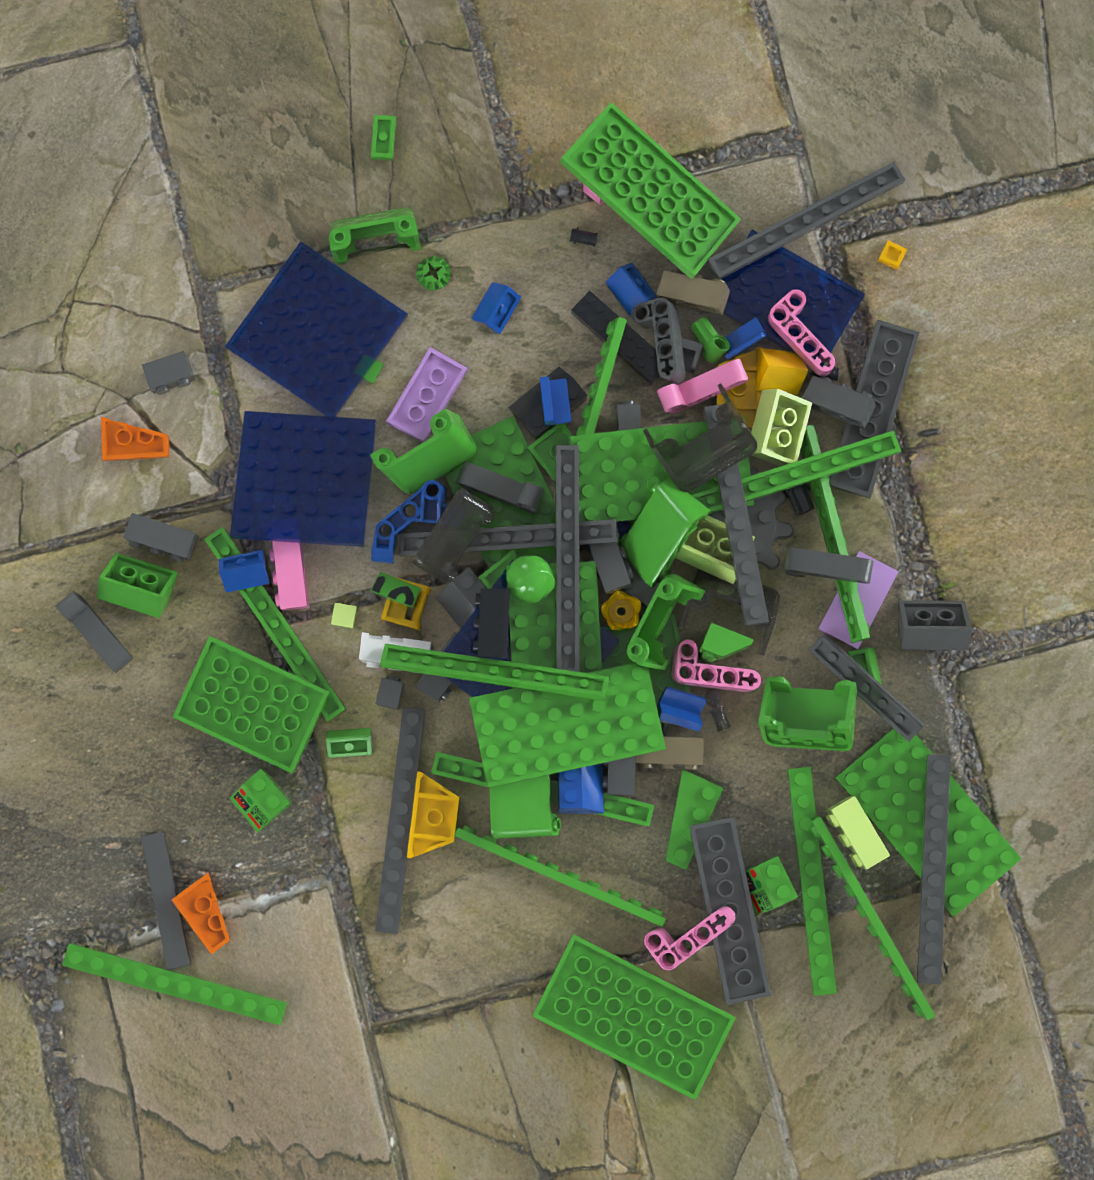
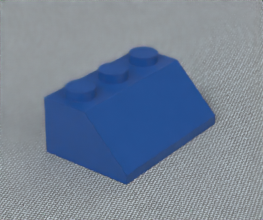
M602 763L557 773L558 814L604 813Z

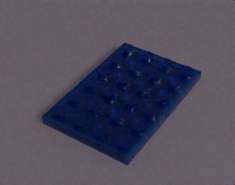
M752 229L747 238L757 234L758 232ZM784 247L722 278L730 290L723 314L742 325L758 317L769 334L766 338L796 355L798 354L768 323V316L772 307L792 290H801L805 294V305L796 317L830 353L865 296L863 292ZM790 299V303L793 306L801 305L798 299ZM777 312L773 314L776 320L781 321L784 319L782 313ZM791 328L788 330L791 336H799L797 329ZM805 344L803 346L806 352H814L812 345Z

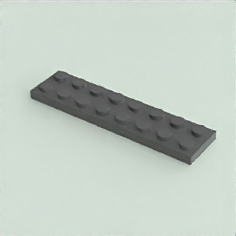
M881 320L876 321L855 391L858 393L864 391L872 395L876 407L865 429L846 422L839 448L891 431L920 332ZM882 459L830 475V487L870 499Z
M732 816L689 825L707 916H710L721 907H729L735 913L734 923L712 940L725 1004L730 1005L771 996L735 819ZM723 915L714 923L718 926L727 918Z

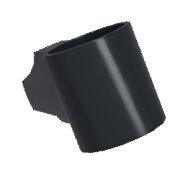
M807 483L783 490L785 495H788L796 516L815 509L806 489Z

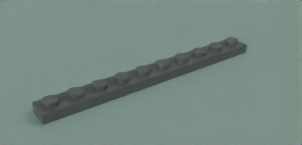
M895 162L709 258L707 262L717 279H722L903 184L905 178Z
M727 404L704 407V417L745 627L766 624L769 622Z
M556 445V669L579 672V445Z
M616 519L579 522V545L618 543ZM556 523L399 534L400 556L556 547Z
M403 707L376 932L398 934L425 709Z
M928 754L926 760L917 983L941 984L951 756Z

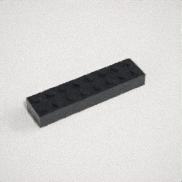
M590 290L571 309V314L602 342L607 341L608 334H606L609 322L619 317ZM626 323L617 355L652 385L660 377L656 349Z

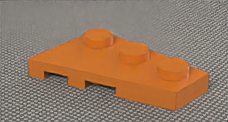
M101 417L103 461L170 458L168 434Z
M208 872L171 899V901L210 955H212L228 943L230 939Z

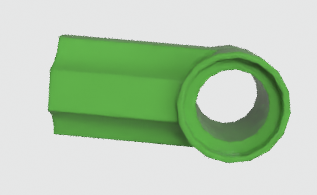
M706 317L700 318L691 325L693 333L699 342L703 344V358L709 363H717L730 348L728 340L716 333Z

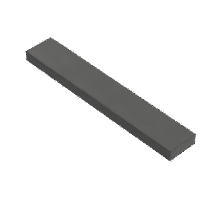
M823 634L809 650L840 680L856 682L857 695L908 742L925 725L826 634Z
M159 832L141 836L167 970L191 965L182 917L171 899L177 896L165 833Z

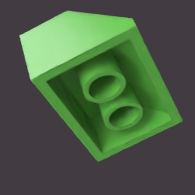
M115 553L98 579L97 598L160 618L169 603L178 572Z
M711 623L705 631L698 649V655L701 656L700 659L702 661L712 664L714 661L719 662L746 650L752 645L754 639Z

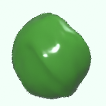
M538 556L518 557L510 563L507 569V589H510V593L521 602L537 603L545 598L555 586V579L550 566L544 559Z

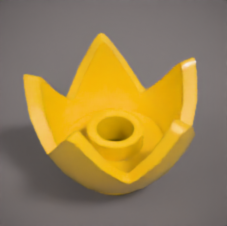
M618 590L604 602L601 608L602 614L613 630L633 628L639 622L641 601ZM619 607H623L625 609V614L623 616L617 614V609Z

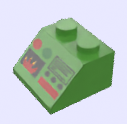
M264 769L256 772L230 797V800L257 833L293 804Z
M773 856L745 870L755 916L798 898L778 856Z

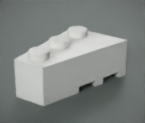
M362 632L359 660L366 663L368 668L379 669L385 643L432 650V643L406 638H390V636L382 635V637L372 636L369 633ZM388 668V670L401 671V670L389 669V668Z

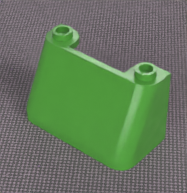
M398 208L334 221L329 231V244L336 265L347 264L348 254L356 251L355 240L393 233L397 234L398 243H406L411 251L422 250L414 212L409 208Z
M443 409L435 414L430 421V427L434 436L399 458L389 448H381L370 454V457L377 468L401 491L413 494L423 487L425 482L429 480L436 481L475 456L476 444L460 415L447 409Z
M669 478L662 483L658 481L651 490L653 494L630 531L625 533L619 541L620 547L623 546L629 563L651 588L658 585L666 574L671 573L672 570L670 568L673 566L674 558L689 535L697 529L699 519L705 520L711 511Z
M666 574L661 579L628 644V657L640 666L665 670L670 660L666 659L663 654V649H665L666 645L659 642L658 638L676 603L679 602L687 606L688 601L691 599L701 601L705 590L679 575Z
M766 677L758 721L763 741L775 747L834 751L851 750L854 739L856 682L841 680L835 684L834 690L791 688L790 683L784 677Z
M550 775L489 788L491 832L494 838L559 835L561 820L557 818L555 813H551Z

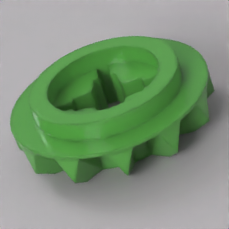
M434 255L428 258L425 257L424 260L418 263L416 271L417 280L422 287L428 290H439L445 287L450 280V266L443 258ZM429 266L433 267L434 270L439 269L437 272L438 280L433 275H427L430 273Z

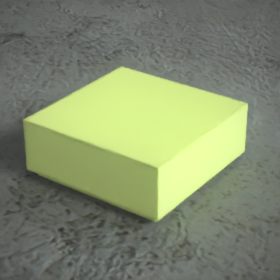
M335 603L331 625L353 629L357 606Z

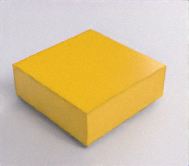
M887 240L878 262L897 270L907 249Z

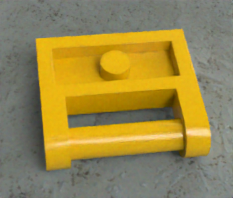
M400 579L421 588L411 621L405 619L408 610L407 606L387 599L381 620L420 631L421 616L427 596L430 595L432 588Z

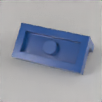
M632 262L619 267L606 281V285L630 316L636 305L658 297Z
M492 282L473 314L472 320L485 324L493 332L501 334L521 296L507 285Z
M755 317L725 337L730 344V348L725 356L727 360L735 358L769 336L758 317Z
M540 377L545 426L570 423L571 414L567 380H549V377Z
M263 550L219 559V573L227 593L269 583Z
M665 687L656 705L659 719L698 732L703 725L700 714L706 704V699L678 689Z

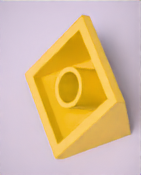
M758 348L756 392L780 389L798 396L808 368L796 352Z

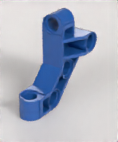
M435 480L425 482L423 487L376 525L371 560L373 562L394 564L393 560L398 535L414 522L463 528L465 505L448 504V490L444 484ZM438 486L439 492L433 497L431 491L433 487ZM409 505H414L416 508V513L412 517L406 515V508ZM388 524L392 532L389 536L385 537L381 530L384 525Z

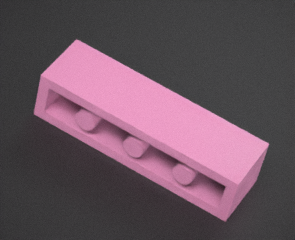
M296 518L270 522L271 528H267L268 540L272 541L273 550H270L271 563H275L276 571L272 572L273 583L278 585V593L275 594L276 606H280L283 612L310 608L299 521Z

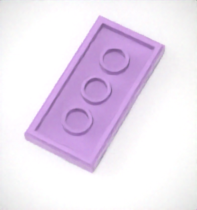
M430 347L386 420V423L421 443L425 442L432 432L430 427L432 417L446 408L468 368Z
M858 551L856 557L874 561L870 584L857 583L859 598L864 607V617L870 628L899 571ZM837 591L818 630L858 650L862 641L851 643Z

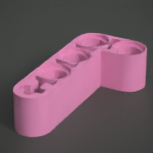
M792 290L772 307L768 316V323L815 374L827 376L835 366V358L796 317L805 305L806 296L801 290ZM790 299H798L801 305L793 306L790 303ZM777 312L782 313L784 319L781 321L776 320L773 314ZM791 328L797 329L799 336H791L788 330ZM805 344L812 345L814 352H806L803 346ZM826 361L828 363L827 366H820L821 362L824 363Z
M736 359L679 385L671 384L657 390V394L664 411L674 414L747 382L748 377L741 360Z
M684 640L676 644L673 649L671 677L677 684L749 692L758 688L761 683L759 673L754 670L697 663L698 647L692 640ZM682 646H686L689 649L688 657L682 654ZM680 668L686 669L688 673L686 679L680 676ZM703 670L709 674L708 681H704L701 677ZM724 673H727L731 678L729 684L723 680ZM748 677V680L751 681V684L749 685V682L747 681L739 682V679H744Z
M721 907L676 941L673 940L664 928L657 927L645 936L644 944L660 967L665 970H672L729 928L735 921V913L729 907ZM724 915L727 919L717 926L714 922ZM701 927L709 929V937L701 933ZM653 934L660 937L661 944H656L653 941ZM684 940L691 942L692 950L685 948ZM667 953H670L674 956V963H671L667 960Z

